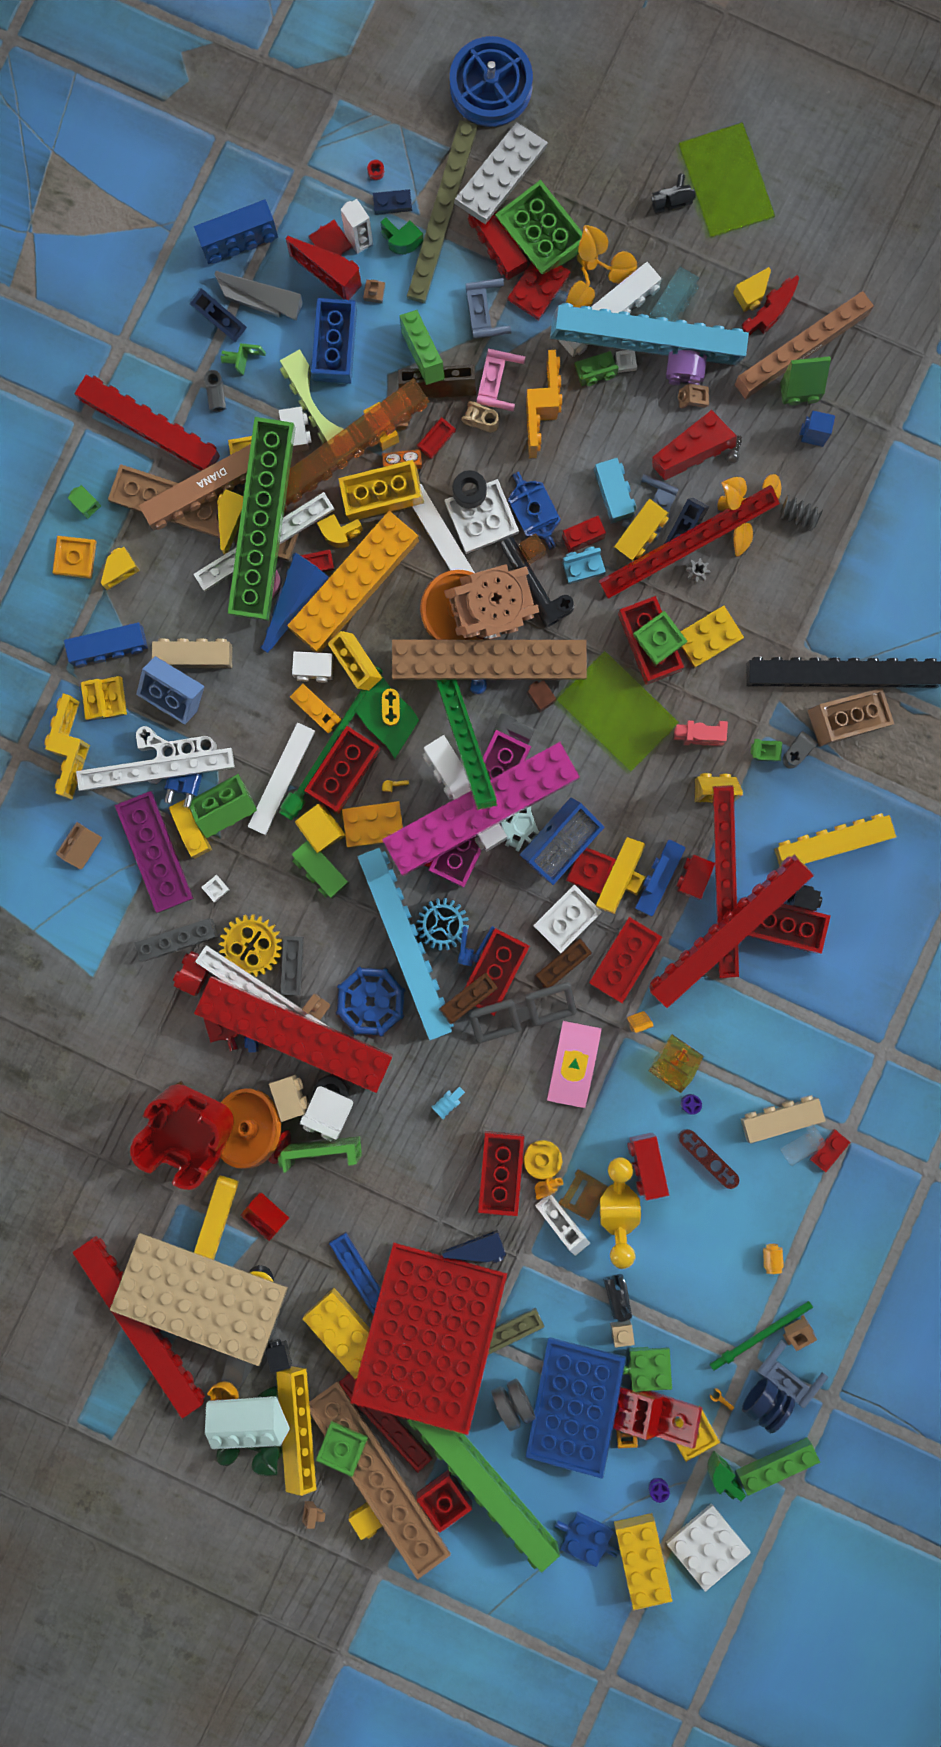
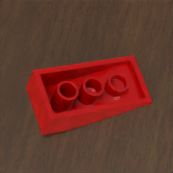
M290 236L285 238L289 255L343 300H350L362 286L359 266L354 261H348L343 256Z

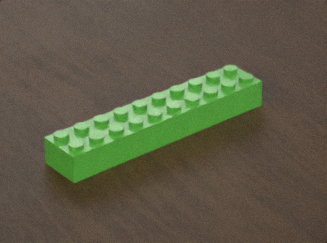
M260 417L254 418L228 614L232 616L269 621L296 430L292 422Z
M408 1420L409 1425L414 1430L418 1429L422 1434V1440L428 1446L432 1445L435 1449V1455L449 1465L448 1470L453 1476L457 1475L462 1480L461 1484L467 1492L471 1491L475 1495L474 1499L480 1507L484 1506L488 1510L487 1514L494 1523L498 1522L501 1525L503 1534L507 1538L511 1537L513 1539L516 1549L521 1554L523 1552L526 1554L529 1564L534 1569L538 1568L542 1573L560 1557L558 1542L465 1434Z

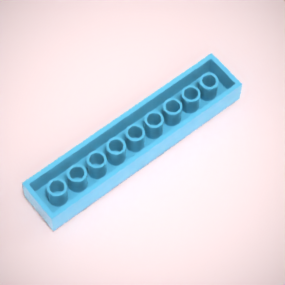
M562 303L558 305L553 314L550 339L666 356L671 351H673V354H677L678 350H691L700 352V357H703L705 354L707 356L706 361L736 366L746 357L749 333L743 332L739 328L727 330L719 325L707 327L704 323H694L693 325L687 324V321L684 320L673 322L668 321L665 317L652 319L645 314L632 316L629 312L612 313L609 309H600L598 311L592 310V307L589 306L578 308L573 307L570 303Z
M380 848L359 855V862L429 1040L452 1032L451 1027H454V1023L450 1025L439 1010L445 1004V1000L443 997L439 998L437 993L440 987L437 980H432L430 972L433 971L429 960L425 961L423 954L426 952L422 942L418 943L415 937L419 935L415 924H410L408 918L412 916L408 906H403L401 900L405 898L401 888H396L394 882L397 881L394 870H389L387 864L390 863L386 851L382 852Z

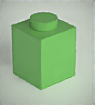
M82 485L72 489L67 497L87 519L101 507L99 502Z

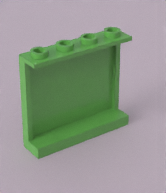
M360 1136L337 1138L336 1140L332 1139V1141L320 1140L290 1144L278 1156L279 1168H283V1173H285L295 1164V1158L347 1153L348 1165H356L362 1157Z

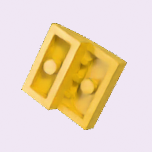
M116 676L102 680L93 679L81 682L85 720L127 715L122 677Z

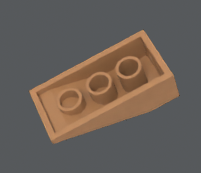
M883 688L819 704L807 710L819 747L894 725Z

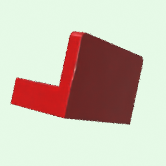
M261 1192L240 1215L268 1241L274 1237L289 1219L281 1209Z

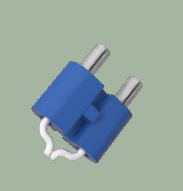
M198 773L167 778L164 787L167 790L165 803L171 804L174 793H183L186 795L183 806L190 808L192 798L197 797L203 774Z

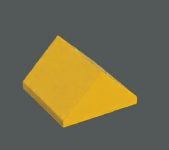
M317 804L295 821L316 853L321 852L345 837L344 831L324 804Z

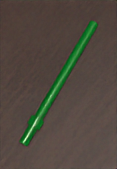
M809 1301L731 1351H725L720 1358L709 1364L712 1370L715 1371L726 1363L730 1364L734 1361L735 1357L812 1309V1304Z

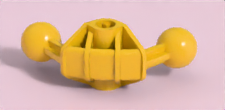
M622 1157L613 1159L608 1165V1175L614 1181V1184L608 1186L600 1198L601 1225L610 1234L615 1235V1246L610 1251L612 1264L619 1269H626L635 1261V1251L627 1244L626 1235L631 1233L640 1224L641 1206L640 1198L625 1184L632 1177L633 1166L629 1160Z

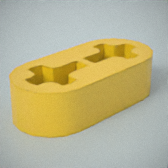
M390 688L382 694V719L387 726H394L399 722L400 718L399 694L396 690ZM389 693L396 697V699H393L392 706H389V700L385 699ZM389 709H393V715L397 717L393 719V722H389V719L385 718V716L389 715Z

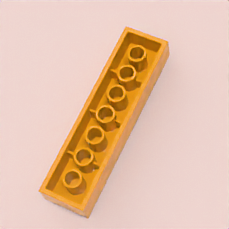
M388 511L287 625L289 630L315 653H321L328 645L327 643L339 633L419 542L418 535L392 512Z

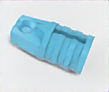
M458 1087L453 1093L448 1090L431 1107L444 1119L450 1111L461 1103L458 1099L465 1092L461 1087Z

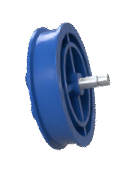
M495 36L481 37L467 43L456 54L450 68V93L456 109L467 120L487 127L505 125L519 117L530 101L533 82L532 66L525 52L512 41Z

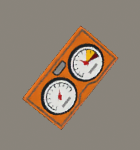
M420 449L382 453L384 467L413 460L417 469H422Z

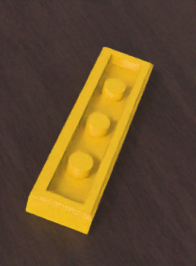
M629 837L626 838L597 901V908L615 914L645 848V843Z

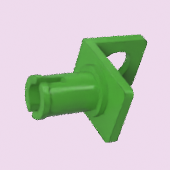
M240 343L238 353L223 350L221 352V362L236 364V370L240 375H244L248 354L265 356L266 352L260 345Z

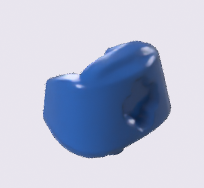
M472 680L470 691L474 694L484 693L487 681Z

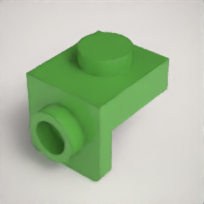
M754 739V744L751 745V754L754 759L758 761H781V741Z

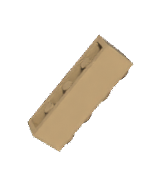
M161 638L158 641H152V659L156 656L174 668H232V644L227 642V639H215V642H208V639H196V642H189L188 639L170 641L169 639Z
M812 1095L804 1096L801 1098V1101L796 1103L793 1100L784 1102L782 1107L776 1109L775 1106L764 1108L762 1113L750 1112L744 1114L745 1118L740 1119L746 1140L749 1143L826 1121L819 1098L812 1097Z

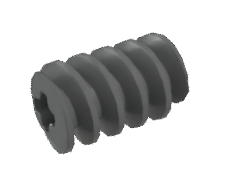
M788 494L780 512L781 519L788 515V522L795 518V525L802 521V528L809 524V531H812L816 527L823 510L818 513L817 506L811 510L810 503L804 507L803 500L797 504L796 497L790 501V495Z

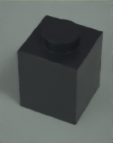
M281 1339L269 1342L265 1352L270 1372L274 1373L289 1369L292 1365L287 1340L281 1342Z

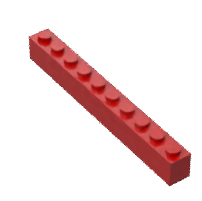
M795 854L784 859L780 868L771 871L767 875V879L762 884H757L747 898L743 897L737 903L735 909L727 911L723 915L722 920L718 924H713L703 938L699 937L691 949L683 951L674 964H669L660 977L656 976L651 981L649 986L650 992L666 1008L673 1004L814 876L811 870Z
M95 1236L72 1253L108 1308L111 1309L124 1272H120L116 1266V1259L106 1251L104 1241ZM111 1311L180 1417L183 1419L199 1408L205 1401L204 1392L200 1387H196L192 1374L184 1369L181 1357L178 1354H174L171 1349V1342L167 1337H163L160 1332L161 1329Z

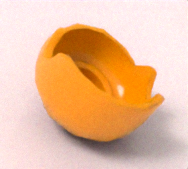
M227 1381L216 1383L207 1393L210 1396V1401L239 1399L238 1390L232 1383Z

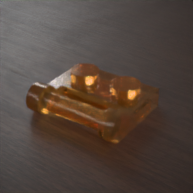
M577 1169L576 1177L564 1198H561L558 1203L589 1221L608 1186ZM584 1179L587 1181V1184L575 1205H573L570 1201Z

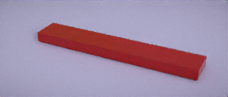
M348 1373L339 1381V1384L351 1399L356 1379ZM357 1405L417 1473L432 1460V1456L395 1415Z

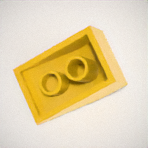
M702 773L695 779V802H713V786L733 785L734 802L743 795V791L737 777H731V774H719V777H712V774Z

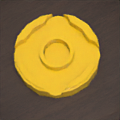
M538 1140L530 1144L525 1150L523 1157L524 1166L527 1172L534 1178L545 1180L552 1178L560 1171L562 1154L554 1143L547 1140Z

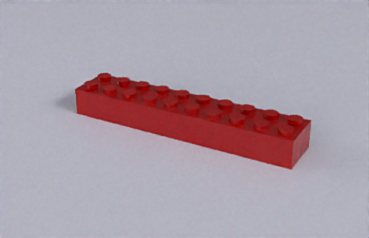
M214 976L210 977L194 1012L195 1015L377 1093L393 1057L388 1052Z

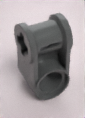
M802 731L784 754L783 764L787 768H796L809 755L818 742ZM792 755L796 757L794 761L790 760Z

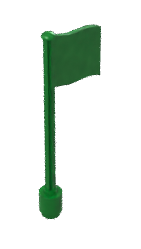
M375 666L379 674H383L382 669ZM382 675V679L370 690L361 689L298 790L294 791V793L289 792L281 804V810L279 811L281 815L291 821L294 817L298 816L306 803L303 800L304 790L346 726L349 725L355 713H357L367 729L388 748L394 759L397 757L419 722V719L412 708L399 697V722L394 726H387L383 722L382 694L391 687ZM392 693L385 697V699L389 700V706H392L393 699H396ZM389 709V715L385 716V718L389 719V722H393V719L397 718L393 715V709Z

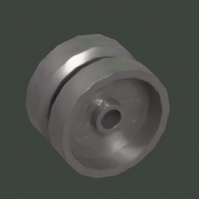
M517 1378L507 1383L508 1394L501 1386L491 1391L498 1413L510 1432L520 1427L518 1416L526 1424L536 1419L529 1399Z

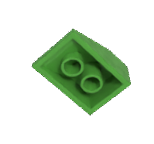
M830 356L791 360L780 382L783 404L791 406L798 405L800 402L813 404L822 399L825 394L829 373Z

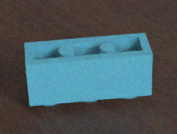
M618 458L595 464L594 472L611 524L633 517L636 504L629 495V492H631L629 482L625 481L623 474H625L623 464L619 463Z

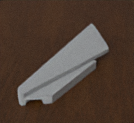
M215 271V277L226 300L276 317H280L282 313L293 320H297L303 304L299 293Z

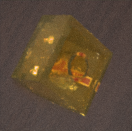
M671 1034L648 1071L681 1093L693 1080L704 1056Z

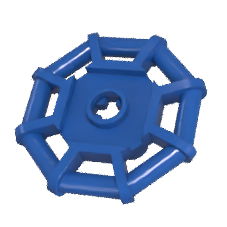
M357 967L354 973L337 986L338 1001L336 1015L340 1016L353 1031L354 1035H380L382 1037L393 1025L404 1018L403 1004L404 992L406 990L394 979L387 968ZM364 976L380 977L378 982H366ZM357 979H361L362 984L354 991L348 988ZM384 979L395 990L394 992L389 993L382 985ZM346 992L351 994V1006L345 1008ZM394 995H396L395 1011L390 1009V999ZM368 996L370 998L375 997V1006L366 1005V998ZM352 1010L360 1019L358 1024L346 1012ZM387 1013L392 1014L393 1016L381 1026L379 1020ZM363 1021H375L377 1027H362L361 1025Z

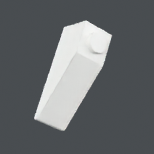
M552 1195L543 1198L535 1205L569 1251L575 1256L590 1244L585 1235Z

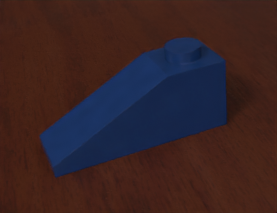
M199 288L188 302L234 342L239 339L247 328L202 288Z
M688 498L665 543L701 524L709 506L695 498Z
M498 1230L445 1249L442 1255L444 1258L480 1262L492 1261V1263H497L504 1259L503 1256H506V1251Z

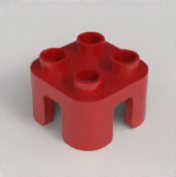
M181 1084L171 1085L146 1107L143 1117L149 1119V1122L133 1139L130 1147V1156L133 1163L146 1173H152L161 1163H166L179 1169L173 1178L172 1184L183 1190L194 1189L218 1165L234 1126L233 1114L225 1104Z

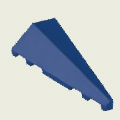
M295 552L292 555L293 559L290 568L286 572L285 583L280 589L270 626L267 627L266 638L260 647L267 653L287 631V625L329 579L317 566Z

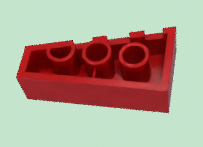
M710 410L652 457L653 469L664 480H667L686 471L687 468L695 464L703 463L705 459L712 456L715 457L726 449L736 447L737 435L713 410Z

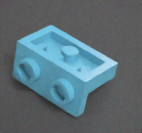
M589 547L584 549L582 553L571 552L565 555L562 564L568 584L606 573L600 548Z

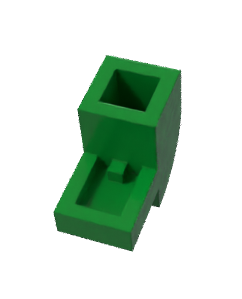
M386 217L380 222L381 234L388 240L389 250L396 254H409L423 243V233L410 220L400 230Z

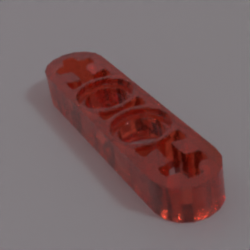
M683 1129L679 1133V1142L723 1186L728 1189H734L738 1186L739 1176L694 1131ZM685 1133L687 1135L691 1133L692 1136L690 1138L695 1143L697 1142V1140L700 1141L699 1143L694 1145L692 1150L690 1149V1147H692L693 1145L690 1142H683L685 1139L683 1135ZM701 1146L707 1149V1154L704 1157H698L696 1153L697 1149ZM714 1160H718L721 1163V1168L718 1171H713L710 1167ZM725 1168L728 1169L725 1171L730 1177L734 1175L733 1184H726L727 1179L723 1175L720 1178L718 1177V1175L724 1172Z

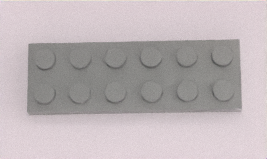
M516 122L457 195L454 204L486 224L543 153L548 142Z

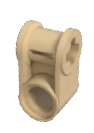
M473 401L468 402L467 412L461 419L463 423L490 433L498 429L499 417L495 410ZM489 418H493L495 420L491 424L485 422Z

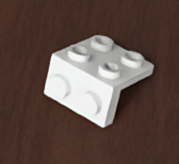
M319 1086L300 1124L304 1125L303 1129L314 1133V1131L322 1133L321 1137L332 1141V1139L336 1140L353 1106V1101Z

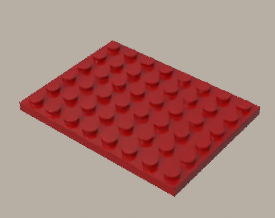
M393 1242L350 1403L468 1435L507 1273L456 1259L444 1258L438 1254Z

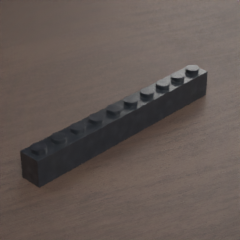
M753 657L752 660L746 663V686L939 688L941 686V661H937L936 658H928L925 661H918L917 658H908L906 661H898V658H888L886 661H879V658H868L867 661H860V658H849L848 661H840V658H829V661H825L819 657L809 658V660H802L800 657H793L790 660H783L782 657H773L771 660H763V657Z

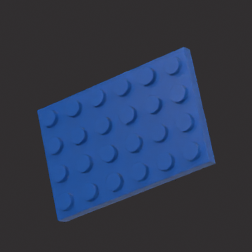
M551 1337L548 1338L534 1410L536 1419L532 1421L526 1458L603 1479L626 1357Z

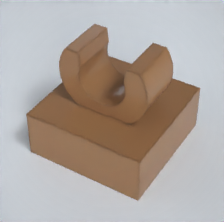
M366 279L364 301L383 303L385 282Z
M305 1501L302 1522L306 1528L315 1529L316 1521L324 1522L325 1513H323V1509L317 1508L313 1501Z

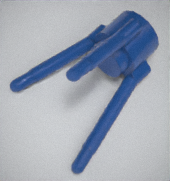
M464 926L457 962L467 966H472L473 962H478L479 956L495 927L492 926L476 954H474L473 949L466 948L468 929Z

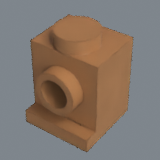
M804 1315L800 1316L801 1319L784 1327L786 1333L783 1336L789 1346L792 1344L796 1351L817 1341L815 1333Z

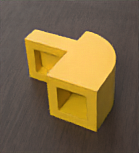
M334 514L317 522L326 542L337 548L348 547L349 542L347 539H353L363 531L359 519L341 527Z

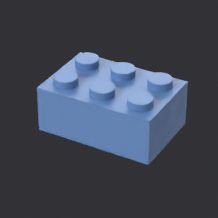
M155 656L142 669L136 695L181 723L186 724L198 711L205 686Z

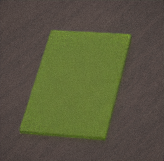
M743 122L679 142L678 145L692 186L695 189L710 238L775 217Z
M606 651L587 668L586 680H575L557 699L630 772L679 723Z

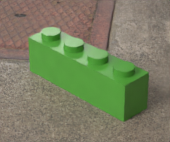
M418 310L399 315L401 333L426 385L444 380L443 362Z
M806 1437L737 1469L736 1472L747 1496L821 1462L812 1443Z

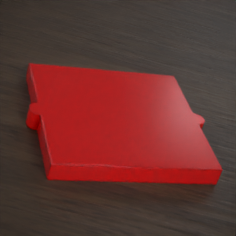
M335 219L325 226H320V229L309 235V239L314 246L340 256L353 248Z

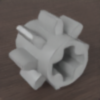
M701 558L698 562L691 560L690 565L692 567L686 568V571L690 572L688 579L692 578L695 580V584L700 579L705 582V575H709L711 572L707 570L709 563L704 564L701 562ZM695 569H696V570H699V569L702 570L701 573H700V572L695 573Z

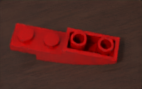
M798 275L792 279L790 277L781 284V288L777 291L773 289L766 296L767 300L764 307L756 313L757 316L753 319L748 318L741 325L743 332L749 333L750 336L760 329L764 334L780 319L797 288Z

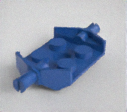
M519 471L514 473L512 477L517 487L509 496L508 503H510L526 535V539H543L549 550L552 547L555 548L556 545L551 536L561 519L543 483L523 481ZM532 504H536L540 510L537 513H532L529 507Z

